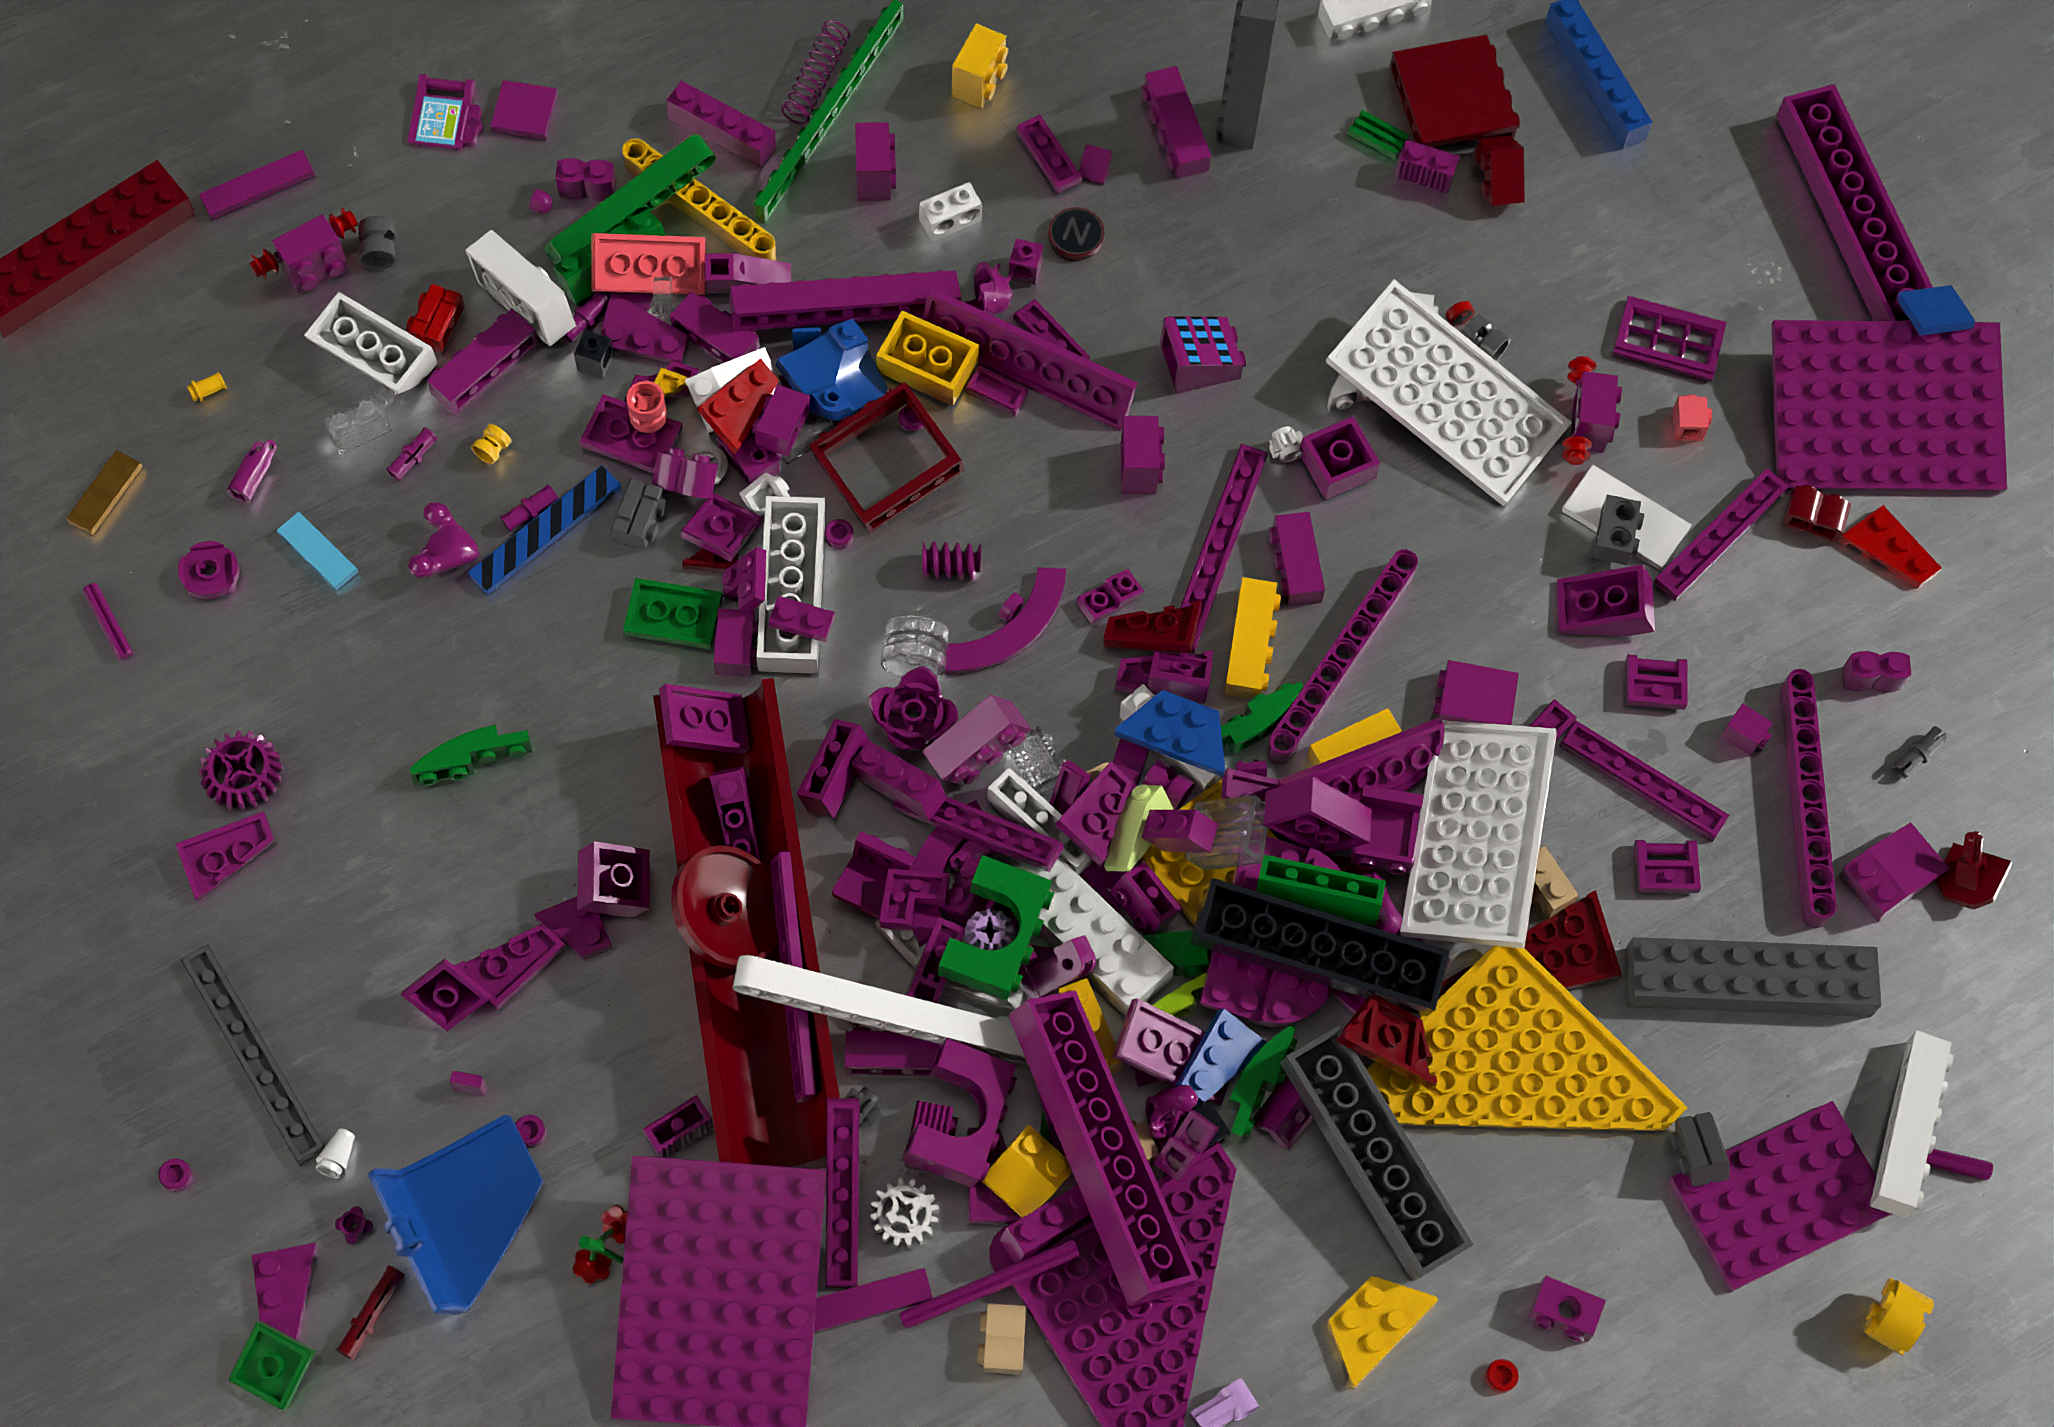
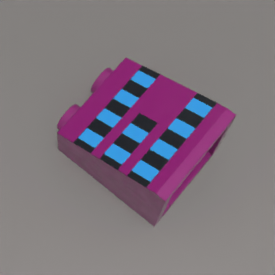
M1169 316L1163 318L1160 348L1176 394L1241 379L1243 367H1246L1244 352L1238 350L1236 344L1238 343L1237 332L1234 326L1230 327L1227 317Z

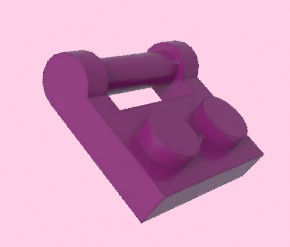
M1627 655L1625 662L1626 705L1686 709L1688 705L1687 659L1665 661L1637 658V655ZM1637 670L1675 673L1676 677L1637 674Z
M1635 840L1634 856L1636 858L1638 893H1699L1701 883L1696 840H1686L1685 843H1646L1645 840ZM1647 855H1685L1687 860H1647Z

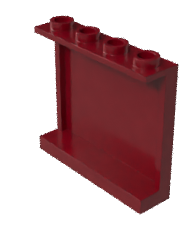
M1487 34L1399 50L1392 53L1389 68L1414 142L1435 147L1507 133L1508 136L1514 139L1516 131L1520 127L1519 115L1513 111L1511 106V92L1505 88L1504 72L1502 67L1497 65L1496 48L1494 44H1490Z

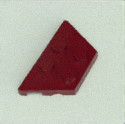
M1375 994L1367 997L1339 1034L1337 1042L1428 1089L1436 1086L1437 1078L1436 1076H1430L1426 1059L1431 1057L1425 1040L1422 1019Z

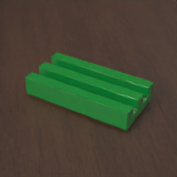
M1361 110L1359 117H1356L1347 133L1349 136L1394 160L1410 136L1364 110ZM1358 128H1361L1373 135V137L1359 130ZM1382 140L1385 141V142H1387V143H1389V144H1391V145H1393V146H1395L1396 148H1393V147H1391V146H1389V145L1383 143Z

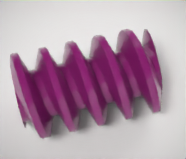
M923 541L921 569L924 578H928L931 570H933L935 577L940 579L943 571L946 572L947 579H952L954 572L957 571L959 580H963L966 572H969L970 579L975 581L977 574L981 570L982 544H979L976 552H973L971 544L968 543L965 550L962 551L960 544L955 543L953 550L950 551L948 542H944L941 550H938L936 541H932L929 549H926L925 542Z

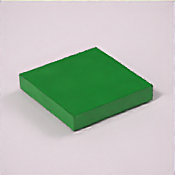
M258 1321L228 1381L282 1411L287 1410L316 1351L270 1325Z

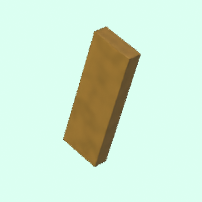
M116 450L67 516L66 520L68 523L93 536L142 469L141 462Z

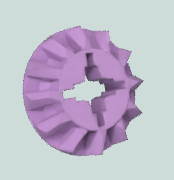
M990 908L981 912L976 911L967 921L965 939L969 945L983 950H998L1008 946L1014 940L1015 930L1012 921L1002 911L997 912ZM988 922H991L993 930L998 931L994 933L991 943H989L987 933L981 932L986 930Z

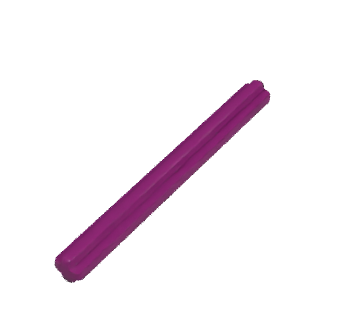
M1068 1241L901 1311V1322L905 1328H911L1080 1256L1079 1248L1075 1241Z

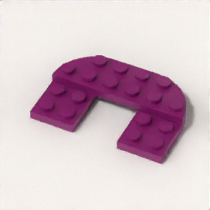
M1249 830L1245 835L1232 884L1256 891L1264 854L1341 870L1329 857L1314 848L1303 849ZM1213 951L1198 1005L1216 1011L1225 1008L1237 1018L1262 1026L1281 1027L1294 1024L1313 1014L1326 1002L1333 988Z

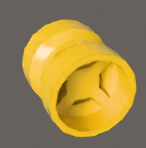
M489 424L483 431V437L476 439L471 449L486 463L494 464L500 457L499 452L506 449L512 441L509 435L494 424Z

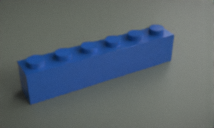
M1559 0L1551 3L1545 24L1621 149L1645 141L1653 122L1579 1Z

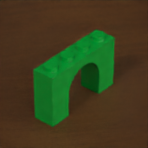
M982 855L971 883L970 893L1007 907L1014 914L1018 922L1019 933L1011 944L998 950H983L949 938L937 975L1008 1001L1011 991L1017 993L1023 975L1018 974L1021 964L1028 965L1034 949L1029 946L1032 936L1038 938L1044 920L1039 919L1043 909L1049 910L1055 894L1050 891L1052 880Z

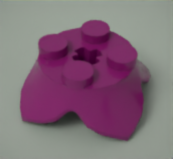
M925 666L908 671L902 676L897 687L885 686L879 688L868 697L872 717L884 729L889 742L902 750H917L930 745L934 739L939 738L956 724L959 718L956 705L951 700L942 697L937 677ZM911 711H917L918 717L910 718L907 714L911 715Z

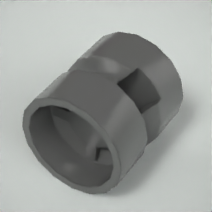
M370 216L362 219L358 223L360 264L371 269H384L394 265L396 262L394 244L395 223L391 219L382 216Z
M1481 314L1473 317L1461 331L1465 337L1495 361L1500 358L1511 341L1501 330H1492V323Z

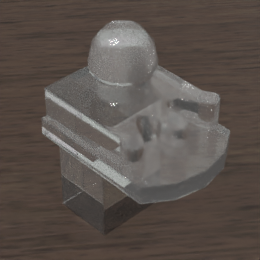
M654 277V295L650 301L652 314H659L658 319L670 324V314L679 305V295L673 294L672 277Z

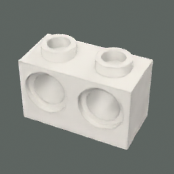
M968 182L920 202L919 221L929 239L933 242L981 222L982 203L971 183Z

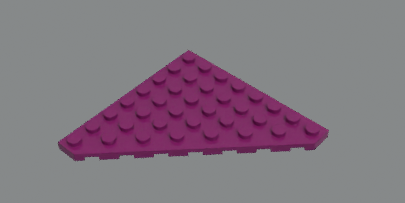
M1220 1143L1203 1152L1180 1182L1168 1174L1157 1180L1198 1277L1197 1281L1177 1294L1129 1307L1092 1220L1040 1252H1045L1068 1241H1075L1080 1251L1078 1258L1012 1285L1100 1427H1184L1197 1356L1199 1354L1204 1322L1236 1174V1167Z

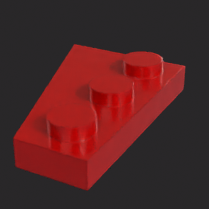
M760 358L697 408V411L735 454L762 411L768 394H772L779 380Z
M1884 505L1845 532L1839 539L1846 546L1850 544L1862 551L1861 555L1866 558H1874L1887 566L1888 571L1916 588L1925 584L1942 569Z

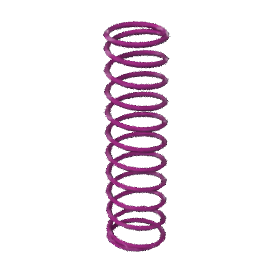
M828 20L823 23L821 27L823 33L817 35L819 42L813 43L815 50H811L809 52L810 59L805 60L807 67H802L800 69L802 75L796 77L799 84H793L792 89L794 92L788 94L790 101H785L781 108L783 115L794 123H808L809 115L812 114L813 107L818 103L817 98H820L822 95V90L826 87V81L830 79V73L833 72L834 65L838 62V56L842 54V48L846 46L847 39L850 38L849 30L840 22ZM831 22L842 26L847 31L848 36L845 38L840 30L826 24ZM826 27L836 30L843 38L832 35L827 31ZM823 35L833 39L839 47L829 46L822 42L820 36ZM838 41H844V44L841 46ZM822 44L831 49L835 55H827L819 51L815 45ZM834 49H840V52L837 54ZM816 52L825 56L831 64L816 60L812 57L811 53ZM836 57L835 62L833 63L830 58ZM814 61L824 67L827 72L817 71L811 68L807 62ZM826 66H832V69L828 71ZM808 69L815 72L822 80L808 77L804 74L803 70ZM821 74H828V77L824 79ZM802 77L812 81L818 89L803 85L799 78ZM817 83H823L822 88ZM795 86L807 89L814 97L800 94L795 90ZM813 91H819V95L816 96ZM792 94L798 95L805 99L810 106L801 105L792 100L790 96ZM808 99H815V103L812 105ZM788 107L796 108L803 114L796 113L790 110ZM784 108L792 114L806 116V121L798 122L791 119L785 114ZM804 108H811V111L807 113Z

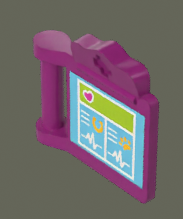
M420 73L407 139L409 145L461 151L463 146H474L477 143L479 133L483 129L481 122L482 110L479 105L472 104L476 89L475 80L466 79V82L429 78L428 74ZM428 89L461 92L464 93L463 98L429 95L427 91Z

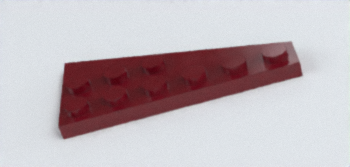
M1596 890L1527 931L1524 949L1567 990L1619 979L1622 976ZM1472 966L1466 967L1444 980L1439 998Z

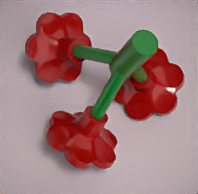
M613 1205L610 1210H606L601 1214L604 1234L598 1239L588 1236H582L579 1239L578 1244L582 1249L578 1250L575 1254L572 1272L575 1276L582 1277L583 1282L586 1284H594L597 1280H606L610 1273L609 1267L612 1259L623 1265L624 1257L605 1248L604 1245L608 1238H614L620 1244L625 1243L628 1211H624L620 1205Z

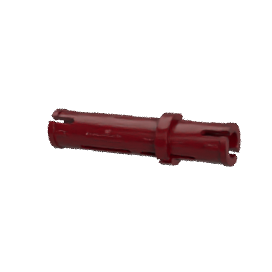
M387 1266L386 1271L370 1294L357 1318L353 1317L350 1321L352 1326L339 1347L336 1348L337 1352L351 1360L355 1359L367 1336H372L375 1331L373 1326L389 1303L400 1282L406 1276L403 1272L393 1266Z

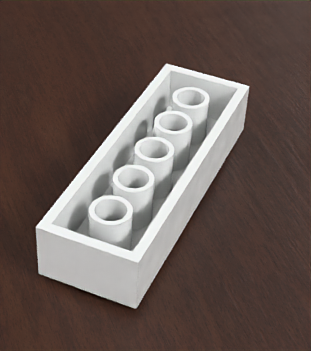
M766 496L763 549L766 550L765 601L759 607L758 672L818 674L819 641L769 627V619L778 596L821 608L826 515L825 498Z
M1058 857L1050 872L1025 862H1021L1016 867L1052 880L1050 891L1055 894L1049 910L1043 909L1039 919L1044 920L1040 934L1053 947H1058L1071 939L1086 935L1095 954L1096 964L1094 969L1085 976L1125 1017L1132 999L1138 998L1147 1003L1172 980L1174 967L1060 857Z

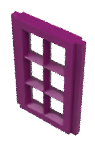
M1628 295L1613 355L1712 382L1727 322ZM1634 313L1655 318L1653 331L1631 325ZM1662 321L1684 326L1682 338L1660 333ZM1690 329L1713 334L1710 346L1689 341ZM1629 330L1652 336L1649 348L1626 343ZM1657 339L1680 344L1678 356L1656 351ZM1686 346L1707 351L1706 364L1683 358Z

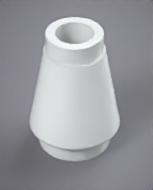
M338 1129L316 1158L318 1162L316 1165L317 1171L334 1179L339 1178L341 1173H345L355 1135L345 1129Z

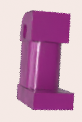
M1086 935L1071 939L1054 948L1055 955L1042 962L1039 961L1033 949L1028 965L1021 964L1018 974L1023 975L1021 984L1028 999L1048 996L1059 988L1089 974L1094 969L1096 958Z

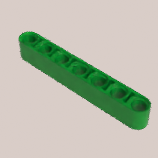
M699 134L690 136L549 241L544 248L545 253L555 265L591 243V234H606L646 209L651 212L709 169L715 163L716 155Z

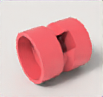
M641 381L632 385L626 396L631 424L635 429L643 433H653L660 430L667 419L664 393L661 387L650 381Z

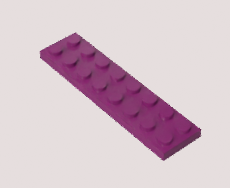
M932 288L928 293L922 319L979 344L978 365L1115 429L1122 430L1123 416H1128L1138 382L937 289Z

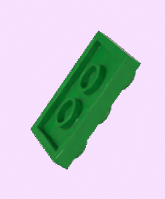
M635 578L623 634L629 637L711 650L717 625L718 608L721 607L723 598L722 592Z

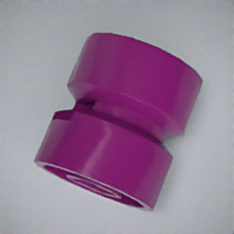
M1159 759L1151 767L1141 785H1162L1173 809L1179 810L1190 796L1196 782L1183 773L1176 775L1174 767Z

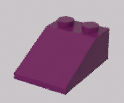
M1643 564L1557 579L1559 631L1561 634L1632 636L1655 632L1652 579Z
M1910 822L1846 864L1839 876L1876 921L1879 922L1948 872L1950 868Z

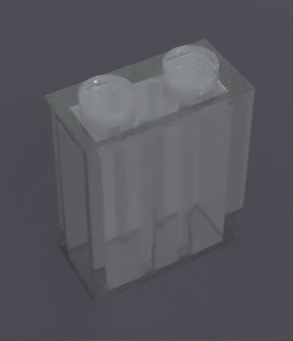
M1254 795L1195 803L1194 810L1199 811L1216 822L1218 827L1211 852H1187L1185 859L1203 870L1262 864L1268 827L1264 825L1265 802Z

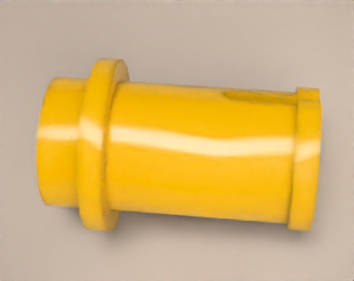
M217 372L197 382L192 380L187 389L194 402L197 400L202 402L204 397L225 390L226 385L221 374Z

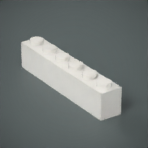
M1916 1030L1906 1042L1870 1206L1907 1219L1914 1210H1919L1924 1198V1192L1920 1191L1921 1183L1926 1181L1930 1170V1164L1926 1163L1927 1155L1932 1153L1936 1142V1136H1933L1932 1132L1934 1126L1938 1125L1942 1114V1109L1938 1108L1939 1100H1942L1945 1096L1948 1082L1944 1081L1945 1072H1949L1954 1055L1949 1054L1952 1044L1950 1041Z

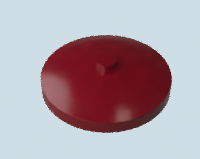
M722 845L703 849L682 864L673 881L671 907L676 926L688 946L707 962L728 969H737L740 956L748 955L763 959L767 957L778 944L772 878L769 870L748 852L736 847Z

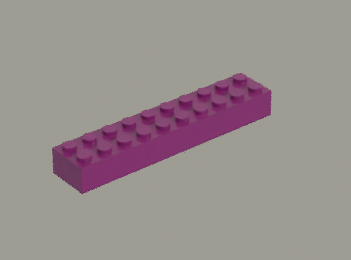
M1835 84L1784 97L1776 116L1873 321H1910L1897 301L1899 292L1933 288Z
M1076 990L1026 1000L1008 1017L1128 1306L1131 1307L1179 1293L1197 1281L1198 1277Z

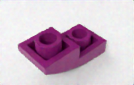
M1126 569L1105 579L1102 586L1078 596L1076 603L1092 625L1143 595L1144 590L1130 570Z

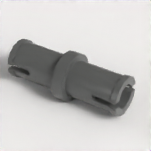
M1933 726L1921 740L1913 742L1909 746V751L1892 765L1895 772L1899 768L1902 769L1897 775L1906 779L1921 763H1927L1931 759V754L1948 740L1945 733L1934 739L1943 730Z

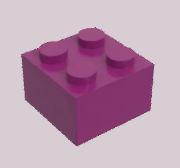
M889 122L855 123L857 200H891V189H896L895 133H889Z
M1123 416L1120 441L1121 494H1156L1157 484L1163 483V470H1165V453H1162L1164 427H1159L1158 416Z
M1354 416L1302 438L1300 446L1302 455L1300 457L1325 500L1376 479L1380 461Z
M594 841L578 851L577 910L634 918L650 909L649 849Z

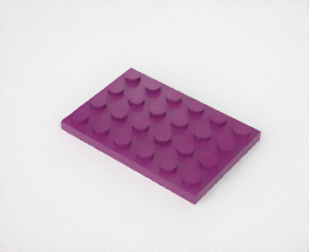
M1833 1101L1727 1150L1726 1154L1730 1165V1178L1728 1180L1715 1183L1710 1181L1709 1184L1694 1186L1689 1175L1683 1176L1682 1172L1669 1179L1730 1292L1893 1215L1870 1206L1876 1174Z

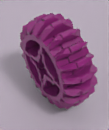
M237 730L235 737L231 738L229 734L225 733V741L220 742L214 739L215 748H206L205 753L208 757L200 758V764L203 767L198 771L200 778H203L200 784L203 789L207 790V796L210 799L215 798L216 804L220 807L226 803L227 808L232 811L236 804H238L240 810L244 811L246 804L250 803L252 807L257 808L256 800L261 798L262 801L267 802L268 797L266 793H276V787L273 783H280L282 779L280 774H278L283 771V766L279 762L281 757L278 752L274 751V744L272 742L266 743L263 735L255 738L254 732L249 730L244 737L242 732ZM259 756L264 759L261 775H258L255 770L256 760ZM221 765L227 771L222 785L218 782V772Z

